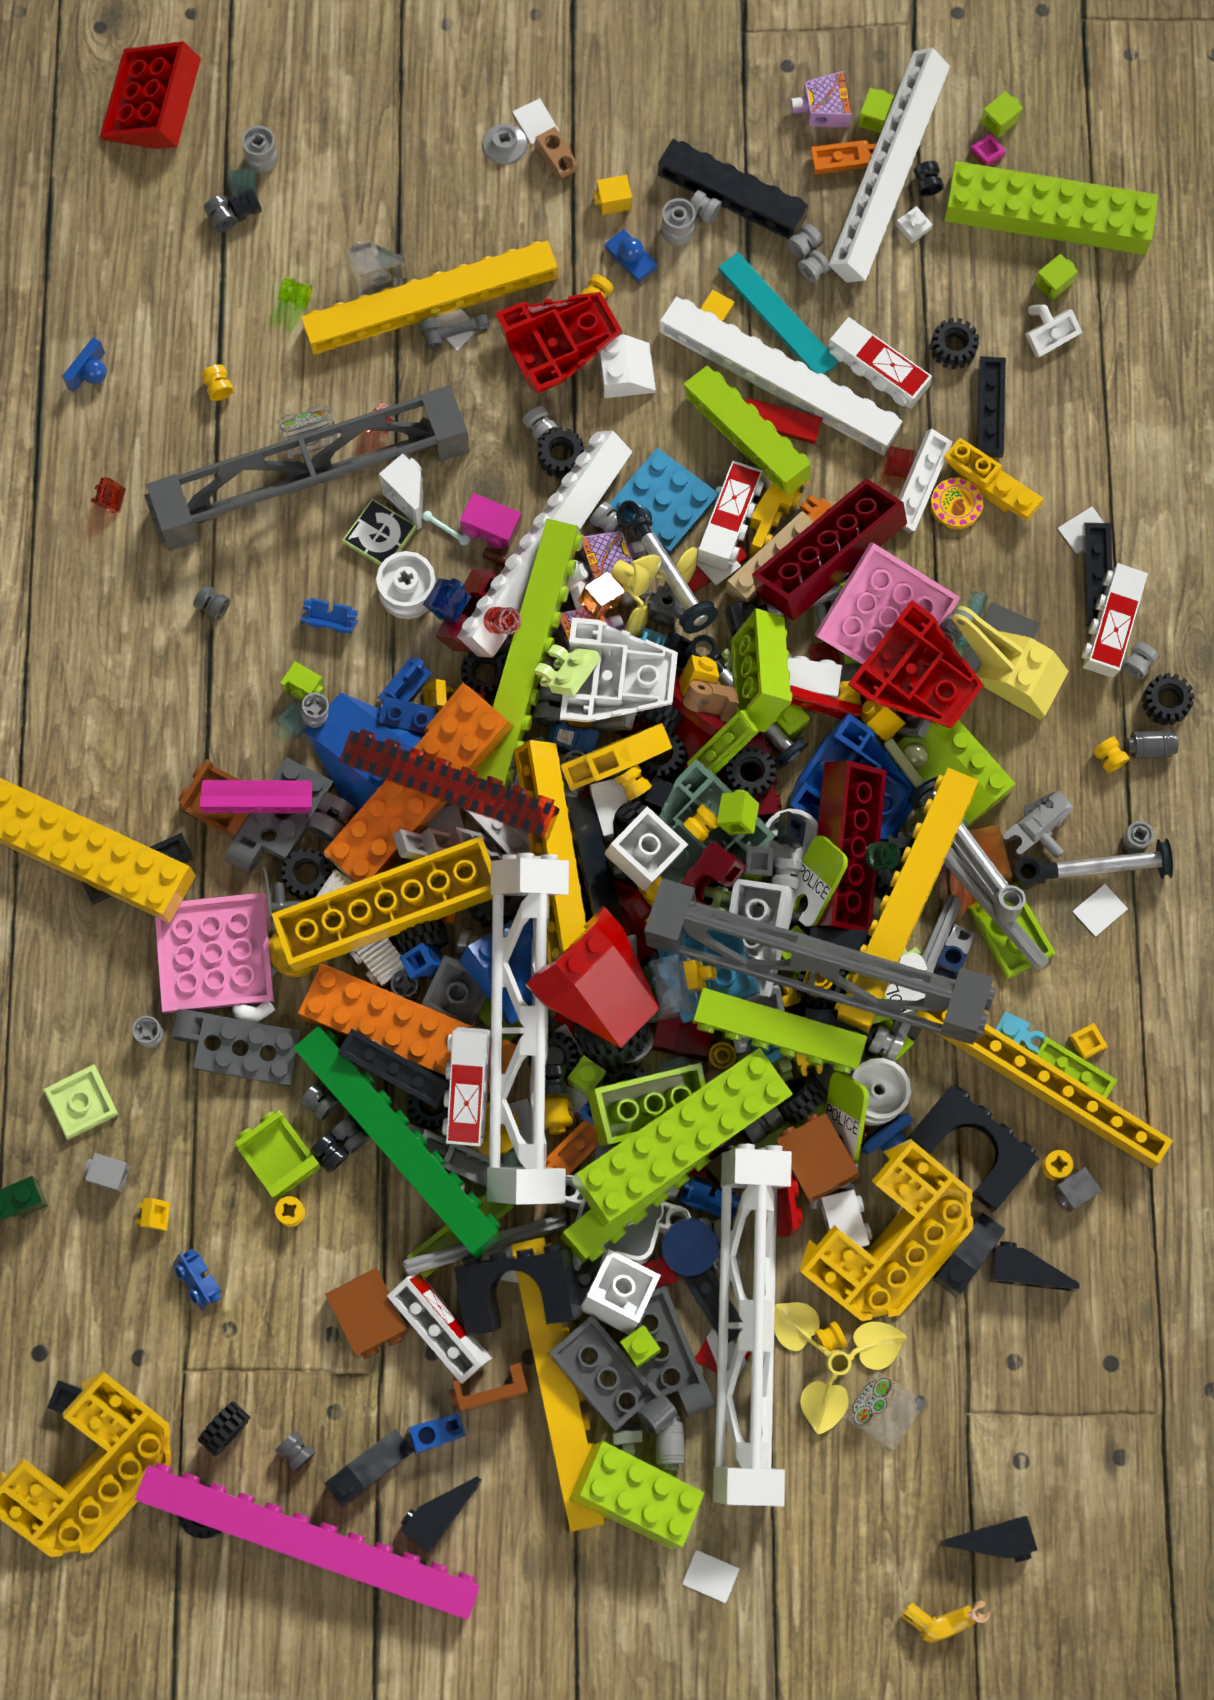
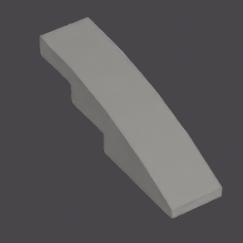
M454 827L449 833L427 828L422 834L399 829L393 835L401 858L417 860L482 836L491 860H493V856H499V859L502 860L500 847L489 835L459 827Z
M411 1124L407 1125L412 1133L418 1130L428 1141L425 1148L431 1154L436 1150L444 1159L446 1164L443 1168L446 1172L452 1173L454 1171L458 1177L487 1188L488 1156L464 1145L447 1144L446 1139L428 1130H422Z

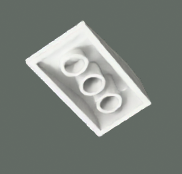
M737 879L733 885L729 912L788 930L792 918L796 890L783 885ZM743 939L749 959H781V950ZM770 970V972L777 974V970ZM756 978L761 993L757 995L770 997L774 983Z

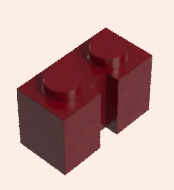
M666 1011V1014L660 1013L652 1050L706 1062L712 1033L698 1030V1024H694L692 1021L683 1023L678 1012Z

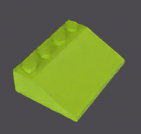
M959 720L952 729L931 723L923 739L904 737L897 744L901 751H903L907 744L912 742L921 743L927 748L929 756L927 763L923 767L915 769L924 782L933 777H938L939 774L944 776L947 768L979 780L977 790L962 821L966 828H969L1008 796L1016 785Z

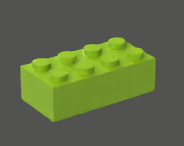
M755 608L730 640L733 688H735L739 700V706L735 714L739 710L746 711L758 731L765 732L772 723L777 721L782 711L791 704L792 693L790 692L789 683L791 673L788 670L789 651L786 645L787 629H785L784 617Z
M701 1063L586 1091L599 1146L626 1140L706 1085Z
M601 1441L591 1446L570 1499L673 1550L684 1546L705 1492Z

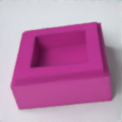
M991 133L970 148L971 154L983 166L990 167L1006 154V150Z

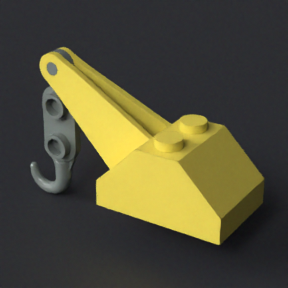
M959 606L953 615H947L940 622L939 627L952 642L964 635L981 661L975 674L984 685V688L1039 720L1045 717L1069 672L1053 650L1030 637L997 631L971 609L964 606Z

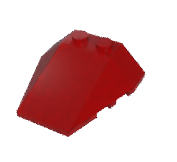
M601 292L568 296L567 300L552 301V298L544 299V303L528 305L527 302H522L495 313L509 351L532 391L538 394L563 383L622 334V329Z
M913 600L910 601L888 633L848 683V686L870 702L950 729L953 728L984 685L967 661L957 652L951 639L944 634L936 618Z
M602 907L584 925L586 930L552 964L544 965L525 985L547 1008L557 1011L570 1021L580 1024L593 1034L621 1048L659 1010V1007L624 928L605 907Z

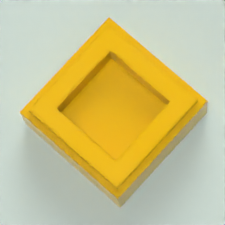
M712 290L700 310L711 312L720 321L724 322L734 307L735 302Z
M1095 1023L1069 1036L1077 1053L1084 1060L1108 1047Z

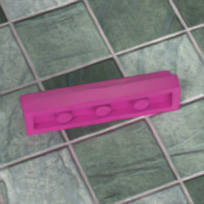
M203 780L202 796H200L201 813H312V782L286 780Z

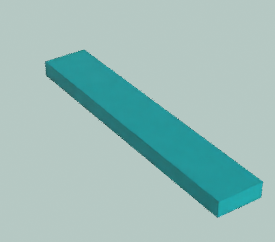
M739 252L718 266V271L809 370L817 374L826 375L838 365L839 361Z

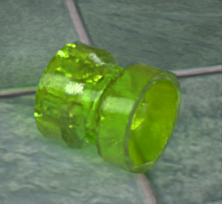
M286 276L281 284L278 299L285 303L292 302L295 304V307L304 310L310 301L313 287L305 282L297 283L296 279Z

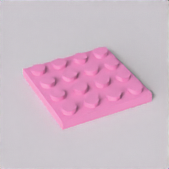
M870 542L816 631L815 636L863 665L911 600L931 613L939 622V625L947 615L952 613L961 597L878 545Z
M264 892L182 901L170 923L155 917L163 1014L176 1013L177 1009L196 1011L232 1007L236 1004L250 1005L266 1001L274 1002Z

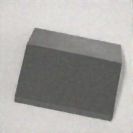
M444 955L421 1005L473 1026L486 999V995L459 960Z

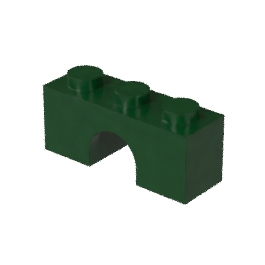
M33 1176L0 1189V1222L17 1216L25 1217L48 1206L39 1181Z

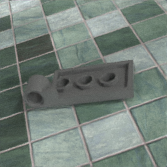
M286 757L272 780L311 781L312 813H290V816L285 820L276 818L275 813H250L230 844L224 861L250 874L258 864L262 850L283 861L289 858V854L294 850L306 831V825L313 813L318 812L317 805L324 793L331 791L334 781ZM266 831H272L277 837L271 842H266L261 836Z
M177 1009L171 1038L187 1043H198L193 1066L195 1070L290 1087L297 1053L293 1047L299 1043L301 1031ZM210 1036L217 1037L221 1042V1046L215 1051H210L204 1045L205 1040ZM239 1041L246 1043L248 1052L244 1056L235 1055L232 1051L234 1043ZM263 1047H272L276 1052V1057L271 1061H264L260 1057V1050Z
M666 1286L653 1291L644 1313L633 1332L642 1327L641 1321L645 1316H654L658 1321V1327L649 1333L656 1343L662 1342L668 1346L669 1354L663 1359L654 1356L637 1369L648 1382L652 1381L662 1395L667 1396L677 1391L684 1411L689 1418L713 1408L715 1405ZM622 1332L624 1338L629 1336L628 1334ZM669 1369L676 1370L680 1376L679 1382L674 1386L667 1385L663 1380L664 1372Z
M593 1315L547 1353L612 1432H615L635 1414L643 1425L656 1435L678 1415L673 1404L662 1395L652 1381L648 1382ZM584 1349H591L595 1353L596 1360L592 1365L585 1364L582 1361L581 1353ZM603 1371H609L613 1374L614 1384L611 1387H605L601 1384L600 1375ZM623 1393L629 1394L633 1399V1406L629 1410L623 1409L619 1404V1397Z

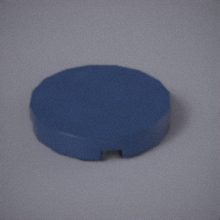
M694 1218L680 1219L671 1224L661 1242L662 1256L669 1268L678 1274L686 1276L699 1275L708 1270L715 1262L719 1249L717 1237L711 1227L705 1222Z

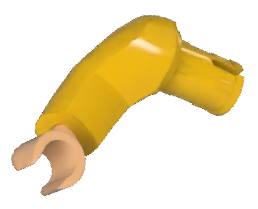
M981 1600L975 1603L973 1610L970 1606H965L932 1618L911 1601L900 1617L921 1632L922 1640L931 1643L958 1634L974 1625L976 1621L979 1623L986 1622L991 1612H987L984 1615L978 1613L977 1609L985 1606V1602Z

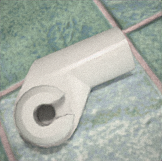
M270 1001L262 1002L257 1007L236 1004L232 1008L235 1019L259 1023L275 1011Z

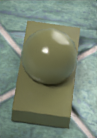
M892 738L884 743L885 749L913 786L917 788L924 783V780L915 769H919L927 763L929 758L927 748L921 743L912 742L907 744L903 751H901Z

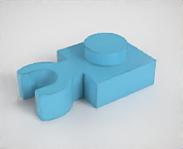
M1006 1011L995 1029L1019 1045H1026L1027 1049L1034 1054L1039 1053V1048L1031 1044L1032 1041L1039 1039L1045 1042L1046 1040L1042 1032L1029 1031L1031 1027L1029 1022Z

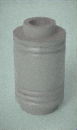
M676 1416L655 1435L656 1465H662V1471L679 1470V1464H685L683 1422H680V1416Z

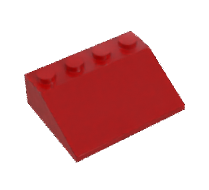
M184 41L124 49L99 137L106 141L153 149L178 147L201 58Z

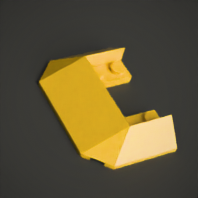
M911 1139L883 1152L890 1160L872 1180L875 1185L903 1208L866 1251L834 1225L818 1245L809 1239L799 1269L803 1275L861 1321L872 1320V1317L887 1315L888 1317L901 1315L973 1230L970 1203L972 1202V1190Z
M104 1371L82 1382V1392L63 1412V1417L99 1446L62 1487L24 1458L8 1474H5L3 1471L0 1473V1520L49 1557L63 1556L62 1553L80 1551V1554L93 1552L138 1502L134 1499L147 1466L155 1467L156 1462L167 1466L171 1465L169 1423Z

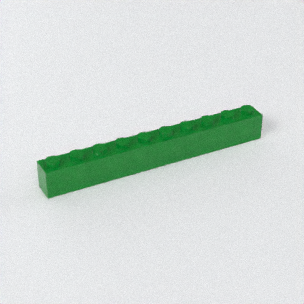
M317 1026L293 1047L294 1050L476 1259L479 1258L502 1237V1234L497 1230L501 1226L491 1213L485 1216L479 1208L483 1204L472 1192L467 1195L460 1188L465 1183L454 1171L450 1174L446 1172L443 1168L446 1164L444 1159L436 1150L431 1154L425 1148L428 1141L418 1130L414 1133L411 1132L407 1127L410 1123L408 1118L400 1109L395 1113L389 1105L393 1101L382 1089L378 1093L371 1086L375 1081L366 1070L363 1069L359 1072L354 1066L355 1063L338 1054L340 1049L336 1045L340 1041L330 1029L324 1032Z

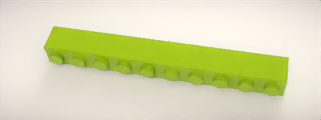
M546 519L493 708L514 727L474 772V779L478 782L481 779H485L489 785L494 786L495 783L501 785V788L507 789L510 783L514 784L516 780L517 768L515 767L514 750L525 743L522 740L525 731L528 732L532 724L530 712L532 705H537L540 690L537 688L539 680L543 678L541 675H536L534 670L539 663H545L547 653L552 645H554L552 635L554 628H558L561 622L562 613L559 612L561 603L566 602L569 593V587L567 586L569 576L573 577L576 569V561H574L576 550L580 551L583 545L584 536L581 535L582 532L577 525Z

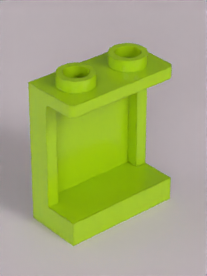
M280 1110L276 1113L271 1111L260 1119L261 1124L253 1130L249 1127L242 1131L236 1137L238 1140L234 1143L275 1201L321 1169L317 1160Z

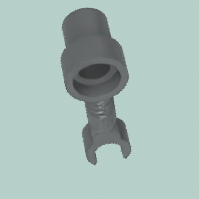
M482 314L461 324L441 328L438 318L433 317L422 320L418 326L421 335L425 337L428 349H436L443 345L442 339L470 331L475 332L488 329L489 321L487 314Z

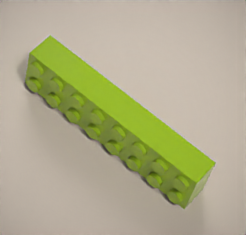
M955 161L944 221L1146 255L1153 237L1158 194Z
M758 1048L583 1168L571 1180L604 1227L784 1102L792 1095V1092L761 1048Z

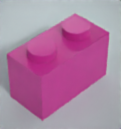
M475 493L472 494L460 518V527L465 535L477 539V537L482 538L489 545L497 549L503 547L509 550L522 524L520 512Z

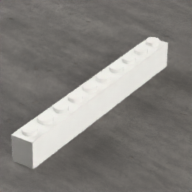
M934 48L914 51L829 262L828 266L847 283L865 281L867 279L909 169L921 143L924 131L929 123L937 98L945 82L950 65Z
M676 296L660 321V333L799 410L822 417L823 423L885 456L900 431L902 420L895 413L878 408L873 401L858 397L848 387L838 386L831 382L826 375L817 374L809 370L804 363L789 359L782 351L769 348L757 337H749L742 333L735 325L720 321L715 314L700 310L693 302L687 299L682 300Z
M599 431L591 436L589 445L576 458L574 467L563 477L562 484L556 493L550 496L543 512L535 518L534 525L528 534L521 538L515 553L506 560L505 567L500 575L493 579L489 591L478 601L477 608L471 617L463 623L462 630L457 637L478 657L493 658L518 621L546 519L577 525L581 529L631 455L632 451L614 431Z

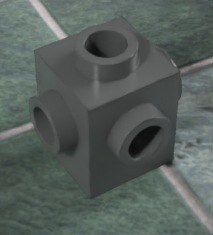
M660 585L656 594L651 592L647 602V606L650 607L649 620L661 626L674 628L677 620L685 612L669 586L663 587Z

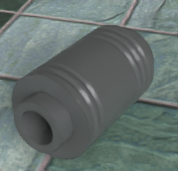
M1170 730L1132 732L1130 737L1126 739V751L1128 754H1131L1133 759L1172 757L1173 754L1178 753V736Z

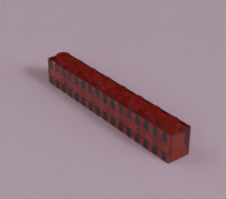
M360 729L359 733L350 731L339 762L344 765L549 840L560 811L557 806L553 805L555 800L543 795H539L538 799L528 796V790L513 785L512 789L502 786V780L487 776L486 780L476 777L477 771L462 766L461 771L452 768V762L440 757H436L435 761L425 758L426 752L411 747L410 752L400 748L401 743L386 738L385 742L376 740V734L364 729Z

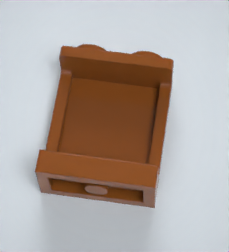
M206 759L203 765L199 764L192 776L194 780L189 788L185 787L182 790L178 799L180 802L179 806L183 813L234 840L250 813H201L200 796H202L203 780L239 779L215 767L211 761Z
M819 1113L811 1115L804 1120V1125L797 1129L790 1127L779 1134L780 1138L776 1140L778 1146H782V1151H791V1169L810 1204L860 1177L858 1169L826 1113L821 1116Z
M377 1267L325 1294L357 1358L363 1356L364 1360L379 1353L378 1347L386 1343L392 1346L404 1340V1334L408 1332L397 1307L387 1297L389 1291Z
M521 1363L509 1366L513 1379L512 1384L464 1396L459 1380L453 1381L454 1388L449 1390L453 1407H459L461 1413H466L528 1396Z

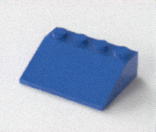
M530 918L523 926L508 961L520 994L528 1006H532V992L525 984L531 979L533 918ZM514 919L503 925V938L508 936ZM492 932L469 945L459 960L490 1002L492 992ZM502 987V1018L510 1026L517 1022L519 1018L507 988Z

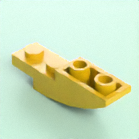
M959 438L944 455L947 463L963 479L969 480L976 485L986 499L1005 513L1010 510L1028 522L1044 504L1043 497L1002 471L1000 463L962 438Z
M773 483L765 492L751 517L750 527L756 529L757 532L751 544L750 554L755 555L773 538V535L770 534L773 526L778 527L783 514L789 516L792 507L797 509L802 497V493H799L800 487L789 496H786Z
M659 723L615 741L603 748L563 763L560 766L572 791L671 749L672 745L663 723Z

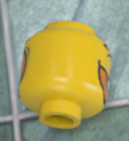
M545 1094L544 1130H549L550 1135L566 1133V1127L571 1126L574 1122L571 1099L563 1096V1094Z

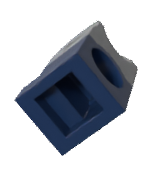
M954 924L933 973L956 980L959 969L964 965L975 932Z

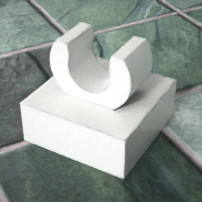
M917 206L896 222V226L911 243L929 232L933 226Z

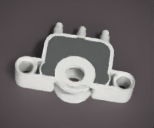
M566 1175L565 1185L572 1186L576 1193L573 1196H565V1203L560 1204L577 1209V1221L591 1208L572 1182L571 1178L573 1176ZM663 1202L657 1208L652 1204L645 1210L648 1215L635 1226L631 1222L624 1228L627 1233L614 1244L610 1240L603 1246L605 1252L600 1256L602 1257L601 1264L610 1249L642 1266L652 1255L658 1233L665 1234L671 1225L670 1218L673 1216H679L682 1219L691 1218L690 1213L682 1206ZM573 1255L574 1270L579 1271L582 1263Z

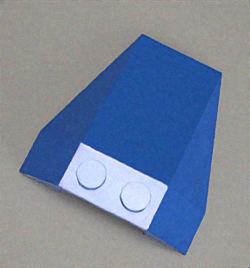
M341 692L329 704L327 722L318 728L307 726L304 732L323 763L329 777L334 781V785L341 798L350 803L355 808V813L357 814L386 780L380 777L383 767L390 768L388 778L402 762L401 758L404 751L411 752L426 734L378 723L380 716L378 714L379 708ZM354 731L360 733L356 744L350 742ZM366 736L373 738L369 748L363 747ZM379 741L385 742L382 753L375 751ZM392 745L398 747L395 758L388 756ZM346 752L352 754L349 764L342 763ZM358 757L365 759L361 769L355 767ZM371 761L377 763L374 774L367 772Z
M847 713L824 736L795 782L789 805L794 809H799L812 815L818 821L824 762L848 760L886 770L880 838L885 840L890 835L893 838L896 836L912 811V803L907 802V799L916 788L904 772L898 768L890 757L889 752L877 740L872 729Z

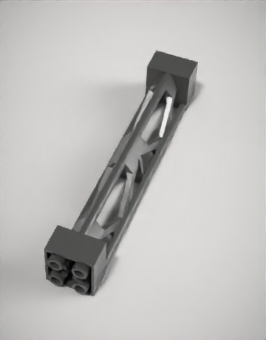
M448 385L420 394V397L181 475L175 474L147 483L146 486L149 493L145 494L144 497L161 544L166 542L169 551L200 541L194 523H203L230 511L282 494L294 493L309 488L312 485L316 486L318 483L337 479L349 472L398 457L402 453L404 455L412 454L434 445L440 462L469 453L468 431L452 388ZM422 406V414L426 425L418 422L386 421L385 418ZM364 430L397 431L407 434V440L337 463H331L330 459L334 453ZM341 433L342 436L310 459L305 444ZM300 446L304 463L299 461H265L264 457ZM243 470L281 471L287 473L288 479L214 503L210 502V498L216 490ZM219 472L220 476L196 493L187 504L181 485Z
M663 878L644 930L647 946L676 955L687 956L940 1033L942 1036L972 1045L976 1037L982 1038L988 1015L983 1012L984 1010L990 1011L996 988L991 987L993 977L960 968L957 979H950L696 902L695 888ZM708 929L791 953L792 956L784 961L747 959L714 940L708 933ZM686 933L718 952L722 957L683 946ZM840 968L926 995L925 998L916 1001L878 999L847 981L840 974ZM811 969L809 983L770 972V970L807 971ZM818 973L823 978L853 994V997L815 986ZM948 1008L943 1024L901 1012L902 1010L940 1011Z

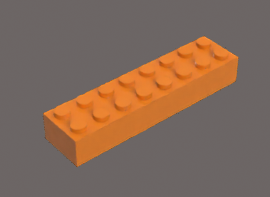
M467 686L412 749L408 762L402 761L323 852L356 882L388 871L400 858L393 835L399 829L420 834L448 803L444 800L447 791H453L454 796L466 782L468 774L472 775L514 726ZM417 755L424 757L420 767L414 765ZM430 760L436 761L433 772L426 770ZM443 764L449 766L446 777L439 775ZM456 769L462 771L459 781L452 780ZM396 771L403 773L399 783L393 781ZM409 776L416 778L412 788L406 786ZM422 780L428 782L425 793L418 791ZM435 785L441 787L438 797L431 796Z
M323 963L320 964L298 1012L301 1020L319 1026L324 1030L330 1029L332 1033L346 1038L350 1030L354 1029L450 1082V1079H446V1066L448 1062H451L452 1051H448L447 1048L449 1034H453V1030L457 1027L475 1028ZM502 1039L501 1074L506 1073L517 1045ZM491 1045L487 1099H490Z

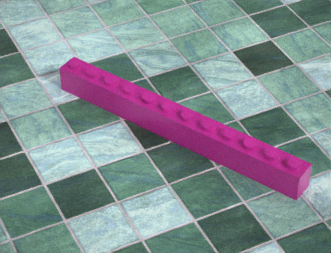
M156 1462L155 1467L147 1466L134 1500L466 1620L469 1619L480 1588L479 1584L474 1583L476 1579L474 1576L459 1572L458 1577L448 1574L447 1570L449 1567L432 1562L430 1567L419 1563L421 1557L405 1551L403 1557L392 1553L393 1547L377 1542L375 1547L365 1544L366 1537L352 1532H349L348 1537L337 1533L338 1527L325 1522H321L320 1527L309 1523L311 1517L294 1512L293 1516L290 1517L281 1513L283 1507L266 1502L265 1507L254 1504L255 1497L241 1492L238 1493L237 1497L226 1493L228 1488L211 1482L210 1487L199 1484L200 1477L186 1472L183 1473L182 1477L171 1474L172 1467Z

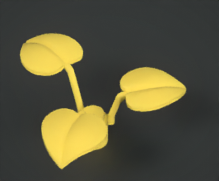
M696 547L688 549L681 556L676 567L686 583L692 578L697 566L698 548ZM648 555L632 561L633 566L623 560H618L610 574V578L624 585L622 590L629 593L637 602V608L632 611L625 630L637 638L642 633L643 628L646 627L650 615V607L644 606V602L638 596L646 592L654 577L664 579L662 574L658 573L661 564V557L658 555Z
M801 1302L777 1303L775 1305L774 1333L778 1341L785 1348L793 1351H800L804 1348L807 1341L826 1355V1367L832 1372L827 1380V1384L822 1381H813L803 1389L800 1397L803 1414L817 1434H822L833 1428L847 1410L849 1399L846 1389L840 1385H832V1382L837 1379L838 1375H844L850 1370L851 1360L854 1359V1356L859 1353L861 1363L867 1368L873 1370L884 1369L896 1359L902 1345L906 1341V1335L889 1324L867 1322L859 1326L853 1334L854 1343L858 1348L853 1349L849 1354L841 1350L829 1351L811 1337L815 1335L814 1331L820 1327L819 1316L811 1306Z

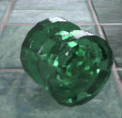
M873 842L867 847L865 853L867 864L874 870L883 868L894 869L898 866L901 859L900 849L894 842Z

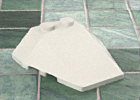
M572 617L569 639L570 653H572L575 647L598 651L601 659L575 696H562L560 720L591 722L672 705L678 652L647 639L645 641L625 630L620 631L607 626V623L601 620Z

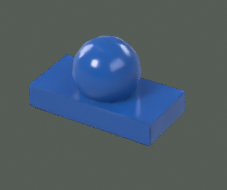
M624 229L604 244L607 252L638 283L658 267L657 262L644 250L641 241L631 237Z
M93 337L63 374L66 387L75 393L84 380L93 385L105 380L107 368L100 360L105 354L101 341Z
M901 1112L892 1121L880 1126L864 1138L861 1142L860 1150L862 1153L870 1154L880 1147L883 1153L905 1142L906 1138L900 1131L914 1120L909 1113Z

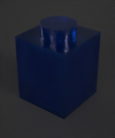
M439 578L423 605L439 620L456 623L472 596L464 590L465 585L459 580Z

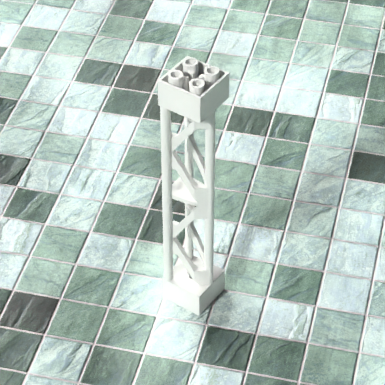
M533 853L502 855V860L491 861L493 916L489 1167H487V1202L507 1204L565 1203L566 1169L545 1167L547 1143L544 1134L545 1063L548 1056V1008L533 993L532 1006L526 1004L520 994L508 961L523 926L530 918H533L531 978L546 965L549 896L569 895V861L558 860V855L553 854L534 856ZM504 895L526 896L519 907L508 936L503 938ZM502 987L507 988L517 1016L524 1028H502ZM502 1033L524 1034L518 1042L506 1073L501 1074ZM528 1055H531L530 1144H527L521 1137L506 1100L521 1063ZM501 1124H505L518 1160L524 1167H500Z
M738 1144L737 1146H731L730 1151L722 1153L713 1502L726 1505L784 1506L785 1470L771 1468L777 1190L791 1186V1151H782V1146L767 1145L765 1148L755 1150L754 1144ZM731 1188H745L746 1190L741 1197L733 1230H730ZM751 1210H755L753 1300H749L744 1293L736 1260V1253L745 1219ZM729 1281H732L739 1317L743 1322L728 1323ZM728 1329H742L737 1339L730 1369L727 1370ZM747 1351H752L750 1443H746L740 1434L732 1397L742 1358ZM726 1422L729 1424L736 1460L741 1467H725Z

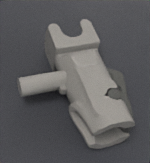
M1056 791L1025 806L1023 809L1024 818L1008 829L1000 837V842L1006 844L1010 840L1017 841L1019 847L1014 854V858L1019 859L1040 840L1057 859L1064 851L1051 837V830L1056 826H1061L1063 820L1072 811V804L1060 791Z

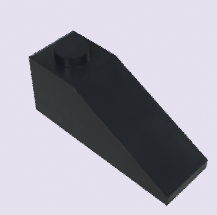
M982 1212L974 1223L973 1230L952 1253L933 1281L953 1296H959L1006 1229Z
M1001 1241L1000 1246L996 1245L992 1249L991 1283L1071 1292L1079 1289L1077 1281L1025 1248H1017V1243Z
M395 1429L346 1465L324 1484L339 1504L345 1508L411 1455L413 1451Z
M476 1476L419 1506L416 1511L410 1509L401 1521V1524L404 1525L401 1532L431 1553L483 1480Z
M1021 1516L940 1540L943 1547L1004 1559L1014 1558L1015 1563L1031 1559V1552L1038 1551L1027 1516Z

